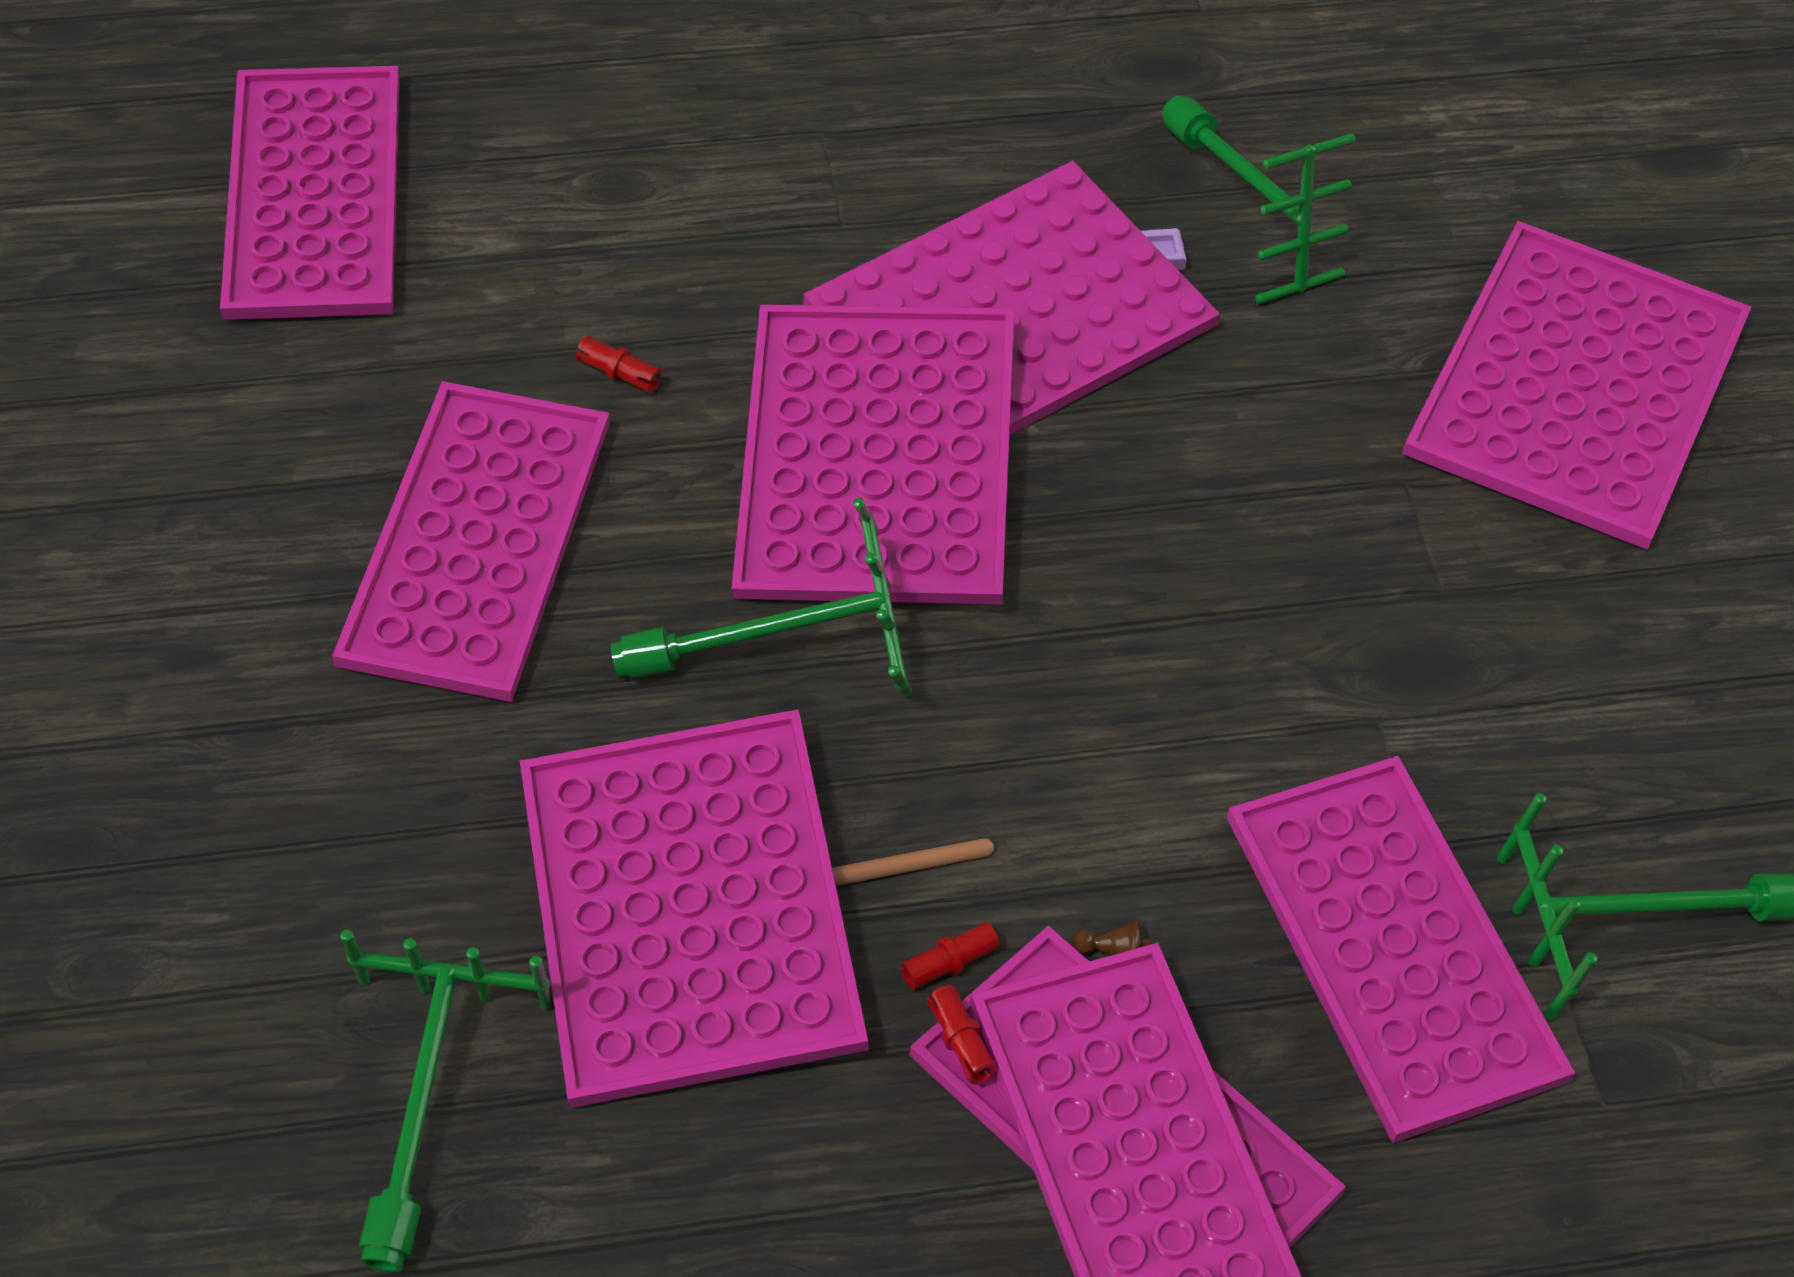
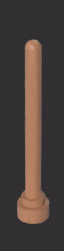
M982 838L833 867L832 871L835 885L841 886L988 857L994 852V844L990 839Z

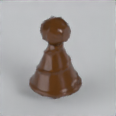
M1134 919L1131 923H1125V925L1114 930H1108L1097 937L1089 930H1078V932L1073 934L1071 945L1082 955H1089L1095 948L1100 952L1115 955L1151 945V940L1139 938V922L1137 919Z

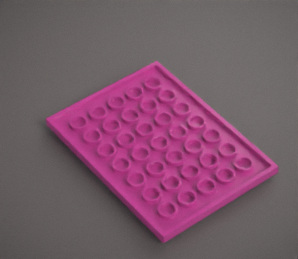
M1074 161L803 294L804 305L1014 308L1010 435L1210 330L1219 324L1220 313Z
M1517 221L1405 442L1402 454L1648 550L1749 315L1751 306Z
M760 305L732 579L733 599L837 601L875 592L871 570L865 562L867 550L860 516L853 505L856 498H862L868 509L873 513L874 520L880 530L878 540L885 574L891 583L889 588L891 602L1003 604L1014 308Z
M799 709L520 761L567 1098L570 1108L869 1050Z

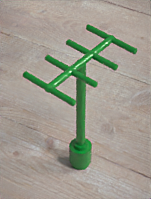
M1175 96L1166 103L1162 116L1165 126L1171 133L1192 149L1204 146L1209 148L1272 202L1260 207V212L1263 216L1282 211L1298 225L1297 239L1258 251V258L1265 260L1297 250L1295 282L1257 294L1255 300L1258 304L1296 292L1302 293L1308 288L1345 276V270L1342 267L1307 278L1309 245L1347 234L1349 231L1348 226L1342 224L1310 234L1312 201L1352 188L1351 181L1346 179L1313 190L1315 155L1355 143L1354 134L1350 133L1314 145L1308 144L1304 148L1263 160V168L1268 170L1302 159L1300 194L1290 197L1216 134L1218 127L1217 119L1194 98Z
M856 498L853 505L860 516L867 550L865 562L871 570L875 592L677 637L676 633L668 634L665 626L621 636V641L611 643V655L617 676L619 678L629 677L631 680L674 671L675 661L681 660L683 654L878 610L876 616L883 628L890 662L888 674L902 696L906 699L911 698L913 690L908 684L900 646L902 636L896 627L889 593L891 583L885 574L878 540L880 530L874 520L873 513L868 509L865 501L862 498Z
M1543 793L1535 795L1520 821L1515 823L1513 832L1497 855V861L1500 864H1506L1519 845L1530 881L1512 907V911L1516 915H1522L1535 896L1546 932L1528 959V964L1533 968L1538 967L1551 949L1563 988L1544 1013V1017L1548 1021H1554L1570 998L1577 994L1578 987L1598 961L1597 955L1589 952L1575 971H1573L1562 932L1574 915L1746 908L1752 917L1760 922L1794 920V873L1755 874L1744 889L1550 897L1545 880L1562 856L1563 848L1559 845L1552 846L1540 865L1529 831L1530 826L1547 801V797Z
M344 930L341 932L340 937L347 952V961L352 965L360 985L366 986L370 983V976L366 967L411 973L414 975L418 989L422 994H427L431 990L427 976L437 977L389 1188L383 1190L381 1196L370 1198L359 1244V1250L363 1252L361 1264L375 1270L399 1272L403 1269L404 1260L410 1259L421 1207L412 1202L413 1196L409 1194V1189L456 980L475 982L479 998L484 1003L489 1002L492 998L489 984L537 991L540 1007L543 1011H549L553 1006L549 991L550 982L546 978L543 962L539 956L530 958L529 964L532 975L484 968L479 950L476 947H470L466 952L470 966L422 960L417 944L412 938L406 939L403 943L407 958L363 952L359 950L352 931Z

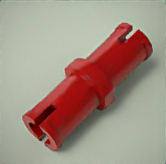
M589 335L584 336L578 345V349L585 352H576V360L606 372L609 379L613 381L624 380L645 390L647 393H653L657 389L660 380L654 378V376L662 377V369L631 356L630 350L623 347L615 349L593 339Z
M987 921L952 939L945 936L937 940L936 947L902 962L901 973L909 988L914 991L949 973L955 976L963 972L965 965L992 951L998 950V936L994 928Z
M945 985L939 987L932 993L933 997L928 998L927 1004L944 1031L942 1040L948 1050H954L968 1082L974 1085L984 1083L993 1076L992 1073H996L998 1066L981 1038L982 1028L976 1019L970 1018L954 986Z

